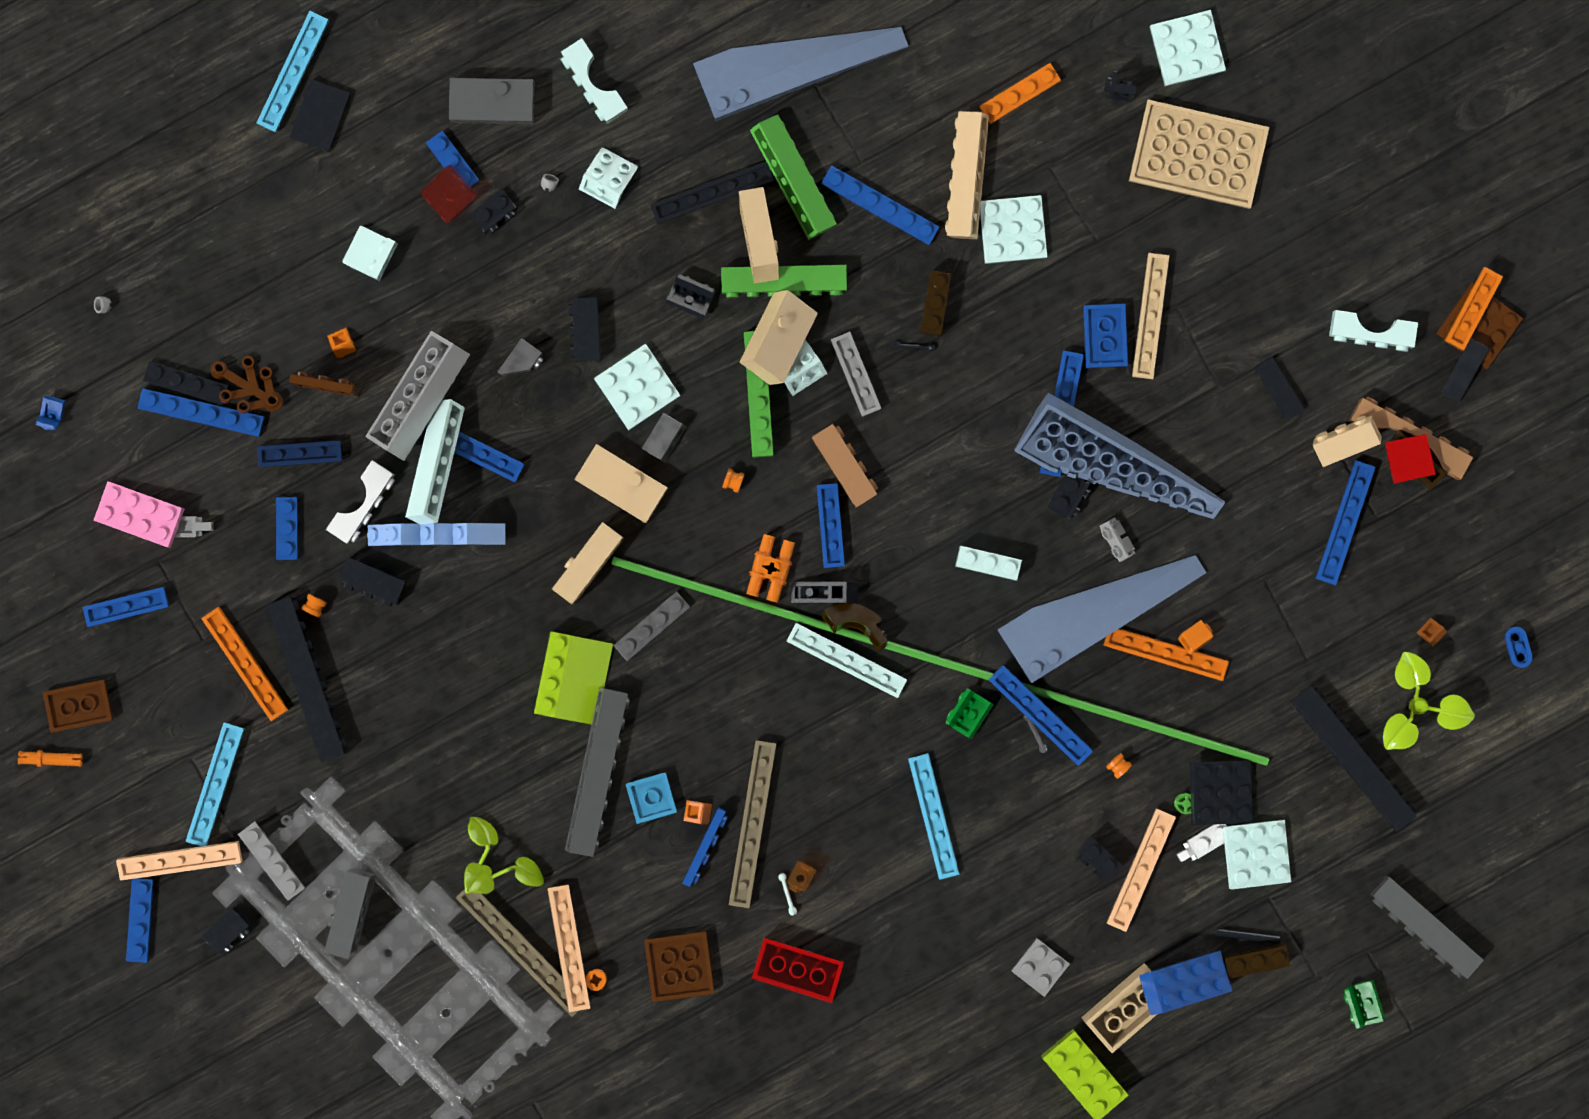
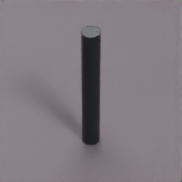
M1224 928L1217 929V936L1280 943V935Z

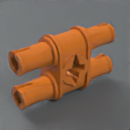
M764 534L759 551H756L754 554L756 556L752 570L749 571L751 579L746 594L758 597L763 579L768 578L771 584L766 600L778 603L783 585L787 584L786 579L790 566H792V561L790 560L795 543L783 540L779 557L774 559L771 556L775 537ZM772 562L774 567L780 571L768 574V570L762 567V565H770Z

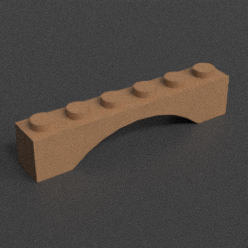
M1370 397L1359 400L1348 420L1349 422L1354 423V420L1361 416L1369 417L1372 415L1378 429L1401 431L1412 437L1427 434L1430 452L1437 465L1447 475L1456 480L1462 479L1473 459L1472 456L1468 455L1470 453L1468 450L1460 446L1458 448L1451 446V441L1444 437L1436 438L1432 435L1433 432L1425 427L1420 429L1414 426L1415 422L1407 417L1399 418L1395 415L1396 412L1388 407L1383 409L1377 406L1378 402Z

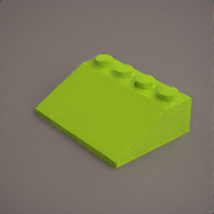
M551 631L534 714L592 724L599 687H605L613 644Z

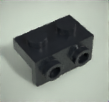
M677 274L666 299V304L704 319L713 300L715 289L707 284L696 282L689 276Z

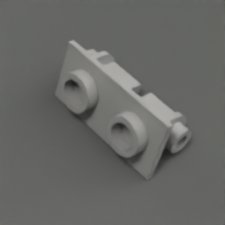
M1114 517L1099 526L1102 536L1108 541L1112 548V554L1119 562L1135 554V548L1128 536L1123 539L1120 537L1126 532L1119 520H1116Z

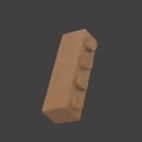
M832 424L814 435L812 440L855 508L876 496L878 487L872 478L870 480L867 479L864 474L867 470L861 461L857 463L853 455L856 452L851 444L846 445L842 438L845 435L839 426L835 427Z

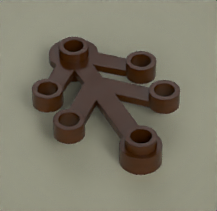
M245 356L242 359V367L246 371L248 381L229 371L227 365L222 361H216L212 364L211 374L215 379L226 378L242 388L231 392L226 389L222 390L219 394V399L222 403H229L231 400L250 396L260 399L250 403L245 400L239 401L237 410L240 414H246L249 411L265 408L269 412H276L282 407L283 399L279 393L274 392L271 380L272 370L269 367H262L260 369V378L264 380L266 390L264 392L258 388L253 368L254 359L251 356ZM250 360L252 364L247 366L244 362ZM217 366H221L223 370L221 372H217L215 368ZM268 371L270 374L265 377L262 375V372ZM228 394L230 397L228 399H223L222 395ZM269 399H276V403L270 404L268 402ZM245 404L247 409L241 410L239 408L240 405Z

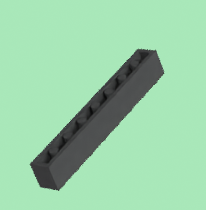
M599 687L565 850L569 853L593 857L594 852L598 850L599 840H597L598 832H601L603 828V820L601 818L602 813L607 809L608 801L606 794L607 791H610L612 779H610L611 771H614L616 767V759L614 757L616 750L618 751L620 747L619 733L620 730H623L625 724L623 714L629 705L628 693Z

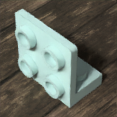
M601 148L585 172L579 190L615 209L619 204L624 189L638 167L609 150Z
M360 226L343 259V263L380 281L398 244L389 238H385Z
M806 339L784 381L792 396L827 374L824 366Z

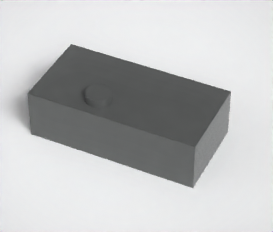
M450 78L449 120L451 123L534 124V80Z
M355 868L345 871L335 912L330 915L328 926L331 928L324 953L346 959L356 955L377 874Z

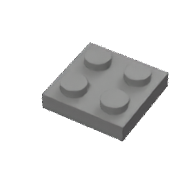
M1036 938L1011 971L1045 997L1070 964Z

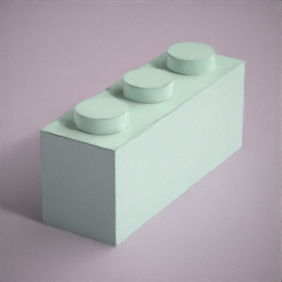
M960 546L955 567L1016 581L1022 560Z

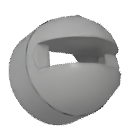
M544 174L541 186L544 190L548 188L549 192L557 187L559 179L554 175Z
M96 297L94 301L96 313H107L111 310L109 298Z

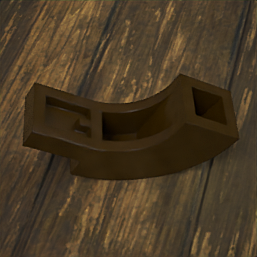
M852 603L837 604L824 610L822 618L833 633L844 628H854L863 632L878 652L886 648L888 637L882 629H879L882 619L872 610Z

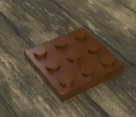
M1473 282L1468 286L1435 333L1443 340L1448 335L1473 288ZM1494 297L1490 300L1471 336L1472 339L1489 347L1480 364L1484 369L1489 368L1523 319Z
M298 371L296 375H290L289 383L298 387L359 397L360 389L355 387L356 384L349 380L338 379V382H335L332 378L318 375L317 379H315V376L309 373Z
M706 931L644 939L652 1002L714 994Z

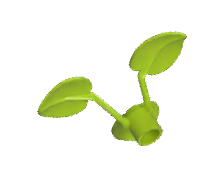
M1403 652L1395 670V679L1402 688L1412 689L1416 687L1414 698L1409 702L1410 718L1407 719L1403 714H1395L1387 721L1383 732V743L1387 750L1406 749L1415 744L1419 733L1417 726L1411 723L1415 714H1424L1427 710L1440 712L1437 722L1443 728L1449 730L1465 727L1475 717L1469 704L1461 696L1448 695L1444 697L1440 702V708L1430 707L1425 699L1419 698V685H1425L1430 681L1431 672L1427 663L1413 653Z
M478 817L469 818V836L477 845L485 846V851L479 863H470L465 869L464 885L466 894H488L494 889L493 879L511 870H516V878L525 885L538 887L544 884L539 867L534 861L526 857H519L515 862L516 866H510L492 875L491 868L482 864L490 850V845L495 846L498 843L497 832L484 819Z

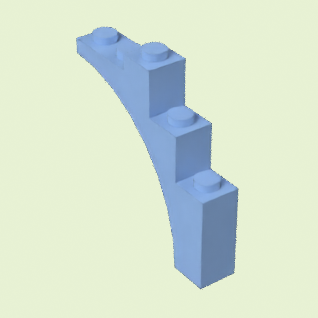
M430 523L422 525H368V546L505 545V524Z

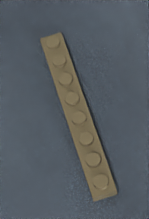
M758 740L755 742L729 905L750 907L776 743Z
M464 889L456 899L573 1017L578 1011L569 1012L563 976L483 894H466Z

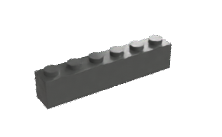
M1386 876L1370 894L1374 897L1372 902L1380 909L1385 907L1390 912L1388 916L1396 923L1401 921L1405 925L1404 930L1412 937L1417 935L1421 939L1419 943L1428 951L1430 949L1434 950L1437 953L1435 957L1442 964L1447 962L1453 968L1450 971L1458 978L1463 976L1468 979L1484 961L1390 877Z

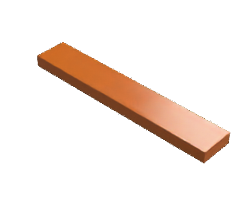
M217 607L201 618L270 721L272 722L289 710L221 608Z
M1117 629L1106 636L1103 644L1106 647L1220 681L1224 680L1229 661L1199 652L1190 655L1183 647L1122 629Z

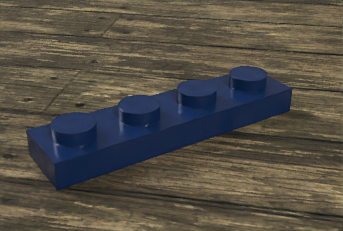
M341 441L257 446L258 467L342 462Z

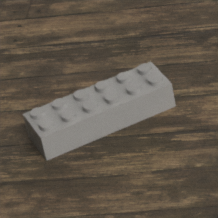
M431 331L365 437L404 461L417 439L421 436L425 426L432 418L438 405L444 399L445 394L455 381L461 368L465 365L470 354Z

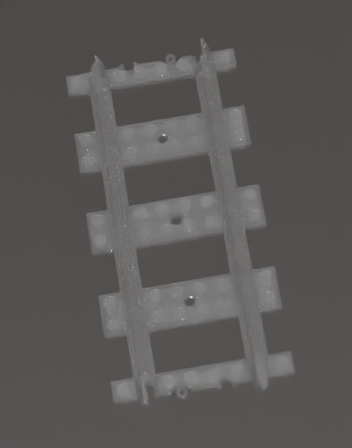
M331 776L314 793L309 788L300 792L313 806L312 810L303 803L293 813V820L290 815H284L281 818V823L286 825V827H279L268 838L280 855H282L316 821L344 849L297 898L285 907L257 879L265 870L251 851H249V857L241 865H226V871L230 876L212 894L226 908L242 894L267 919L270 924L256 939L284 968L300 953L316 969L328 984L314 998L342 1027L357 1013L365 1019L386 1041L372 1056L375 1061L400 1086L416 1072L445 1101L430 1116L432 1119H458L461 1115L465 1119H472L473 1115L460 1103L461 1100L465 1097L473 1104L483 1094V1087L486 1092H492L495 1089V1084L490 1080H497L512 1065L518 1064L515 1060V1054L521 1053L527 1056V1050L535 1042L539 1046L545 1047L550 1041L546 1031L564 1013L551 999L535 1013L506 984L520 968L492 939L477 954L448 925L462 910L457 903L434 880L418 894L390 866L404 849L376 821L360 835L331 806L346 792ZM355 868L375 874V882L403 910L344 967L333 955L324 953L325 947L316 937L328 926L330 915L335 912L345 871ZM328 890H331L334 895L332 898L326 897V892ZM433 940L461 970L402 1027L374 996ZM385 950H391L392 956L386 957ZM491 999L519 1029L460 1086L432 1056ZM444 1009H448L450 1011V1015L448 1017H444L442 1015V1011Z

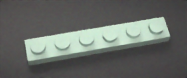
M797 623L787 639V642L896 698L899 697L907 679Z

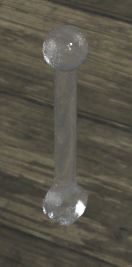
M1024 715V720L1028 722L1039 744V751L1045 753L1047 751L1046 745H1043L1033 722Z

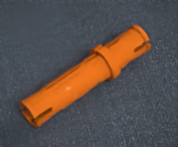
M42 750L37 752H18V756H20L18 764H36L37 767H42V765L82 767V753H43Z

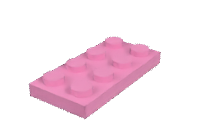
M107 481L94 521L171 548L184 508Z

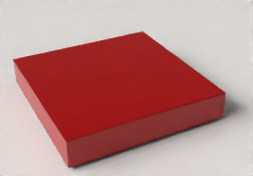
M1427 434L1385 443L1393 484L1436 475Z

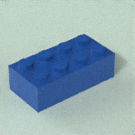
M1221 951L1208 953L1139 975L1150 1015L1165 1013L1232 992Z

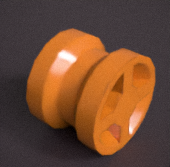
M729 468L722 488H731L734 492L738 493L745 474L741 472L735 473L733 469Z
M308 594L307 602L301 609L320 618L321 610L326 606L327 602Z
M1119 753L1106 765L1109 770L1114 772V776L1117 779L1132 766L1130 762L1124 760L1122 753Z
M600 969L590 970L585 978L586 985L590 990H601L607 981L605 972Z

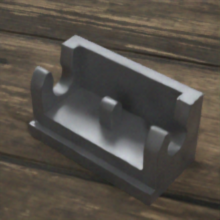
M663 413L642 449L666 462L687 427Z

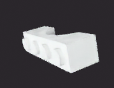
M372 460L360 477L366 487V498L363 505L352 513L344 514L337 512L326 530L347 544H350L351 541L355 542L361 533L358 531L361 525H366L372 517L370 512L373 507L377 508L384 497L381 495L385 489L389 490L394 484L395 480L393 477L395 475Z

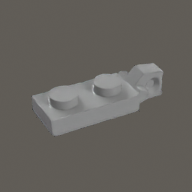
M182 517L174 538L202 536V531H214L213 522H202V517Z

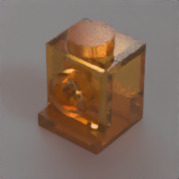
M797 860L786 883L790 884L788 888L798 894L800 891L805 892L817 870ZM801 874L805 879L803 882H798L796 877Z

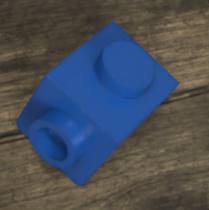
M45 395L42 401L40 417L36 420V425L41 426L45 430H56L62 422L65 400Z

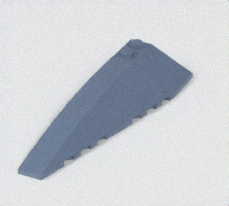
M897 27L731 48L695 62L693 65L714 119L719 121L907 48L908 43L902 28Z
M1047 393L1038 406L1015 448V452L1049 471L1057 473L1058 469H1061V472L1069 477H1079L1087 480L1089 483L1106 485V488L1133 496L1147 497L1150 501L1164 502L1174 508L1181 507L1187 509L1188 512L1211 519L1215 518L1225 504V501L1155 454L1050 393Z
M1196 555L1033 607L999 628L998 632L1029 682L1033 683L1204 575L1206 571Z

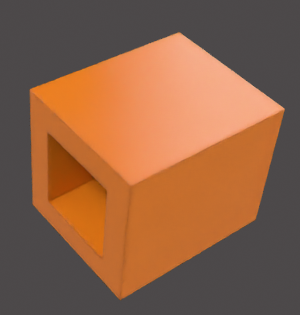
M1200 620L1184 631L1178 640L1187 652L1192 655L1209 643L1214 636L1210 626Z

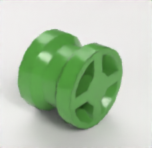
M1181 793L1175 798L1174 805L1180 813H1191V796L1188 793Z

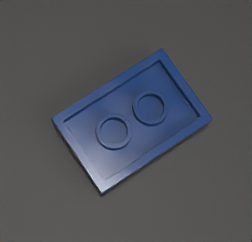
M1125 304L1084 305L1086 368L1127 367Z

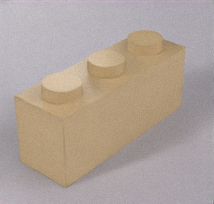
M1372 415L1369 417L1361 416L1355 419L1352 424H1342L1337 426L1335 431L1318 434L1313 441V447L1322 466L1325 467L1381 444L1382 437Z

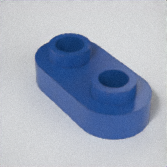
M1520 627L1509 628L1505 633V642L1511 663L1519 668L1527 667L1532 661L1527 634ZM1514 633L1518 635L1517 641L1512 640ZM1519 653L1524 656L1522 661L1517 659Z

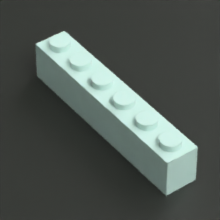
M451 399L440 402L428 422L406 513L407 518L420 525L438 523L465 409V407Z

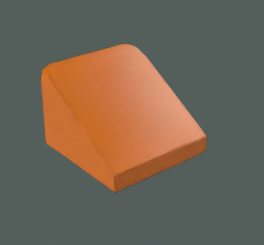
M347 328L327 336L332 350L338 359L356 351Z
M687 800L684 821L708 825L712 805Z

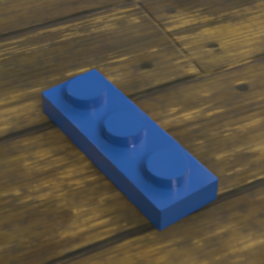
M443 131L426 142L463 194L480 182Z
M276 497V560H298V497Z

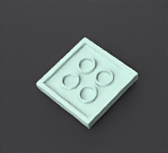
M1211 10L1150 25L1165 86L1226 71Z
M1041 195L981 201L980 219L985 264L1047 258Z
M646 344L594 378L628 430L680 397V394Z
M1285 820L1223 827L1229 889L1291 882Z

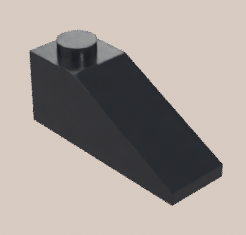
M791 582V603L858 604V583Z

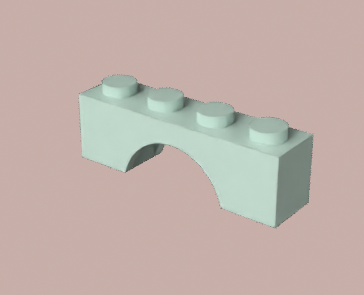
M582 38L561 51L563 58H561L562 63L566 69L571 68L575 75L572 78L577 86L582 85L586 90L583 95L589 104L594 103L597 107L595 113L600 121L605 120L608 124L628 111L627 106L616 90L602 91L590 82L588 72L594 56Z
M1335 310L1332 314L1329 336L1334 337V341L1347 342V339L1355 340V344L1367 345V342L1376 343L1375 347L1387 349L1389 345L1396 346L1398 351L1408 352V349L1415 347L1418 323L1396 320L1387 331L1373 333L1366 330L1360 324L1356 313Z

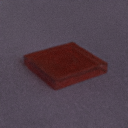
M451 165L446 166L420 192L447 224L477 197L476 193Z

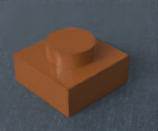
M1432 618L1417 632L1432 647L1447 633L1445 628Z

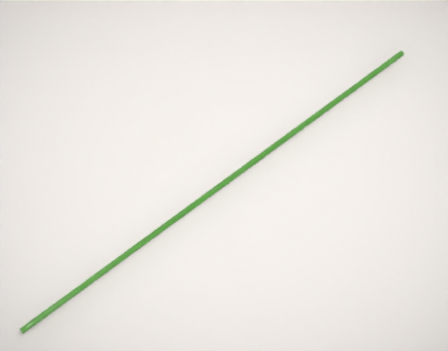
M613 557L611 565L833 632L825 621ZM848 628L836 632V634L872 644L864 633ZM890 641L887 642L885 648L989 680L994 674ZM1022 682L1035 695L1265 766L1269 762L1268 757Z

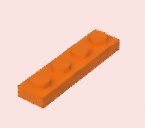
M1051 63L985 102L979 108L983 113L989 115L988 122L991 125L1061 82V79Z
M1483 267L1446 336L1445 342L1462 351L1465 349L1503 276Z

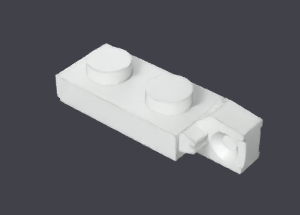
M1226 824L1211 825L1186 840L1187 842L1183 844L1185 849L1177 853L1179 860L1182 862L1189 857L1192 860L1199 859L1224 843L1223 827Z

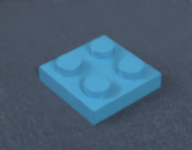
M666 772L626 783L637 824L677 813Z

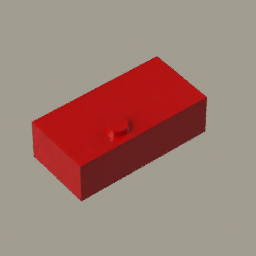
M764 938L751 979L832 1003L844 962Z

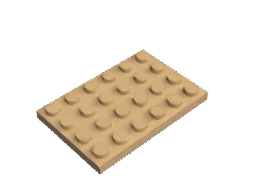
M1147 100L1129 181L1250 209L1269 127Z

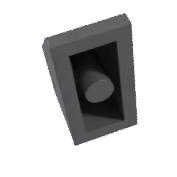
M521 338L498 370V373L504 376L531 371L533 368L537 369L543 361V358H541L543 353Z

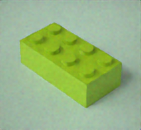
M1073 1029L1041 1055L1093 1119H1102L1129 1096Z

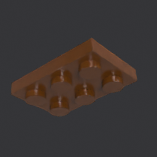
M105 679L42 692L51 733L113 720Z

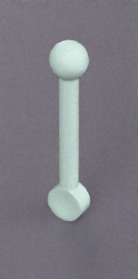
M781 873L778 877L782 881L789 904V914L793 916L797 914V910L793 907L786 883V874Z

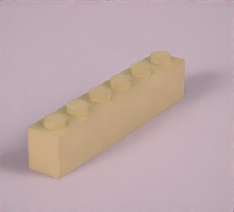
M958 111V117L955 120L957 133L953 141L955 154L951 162L953 175L949 183L951 197L947 204L949 218L945 225L947 236L952 238H978L989 115L982 112Z

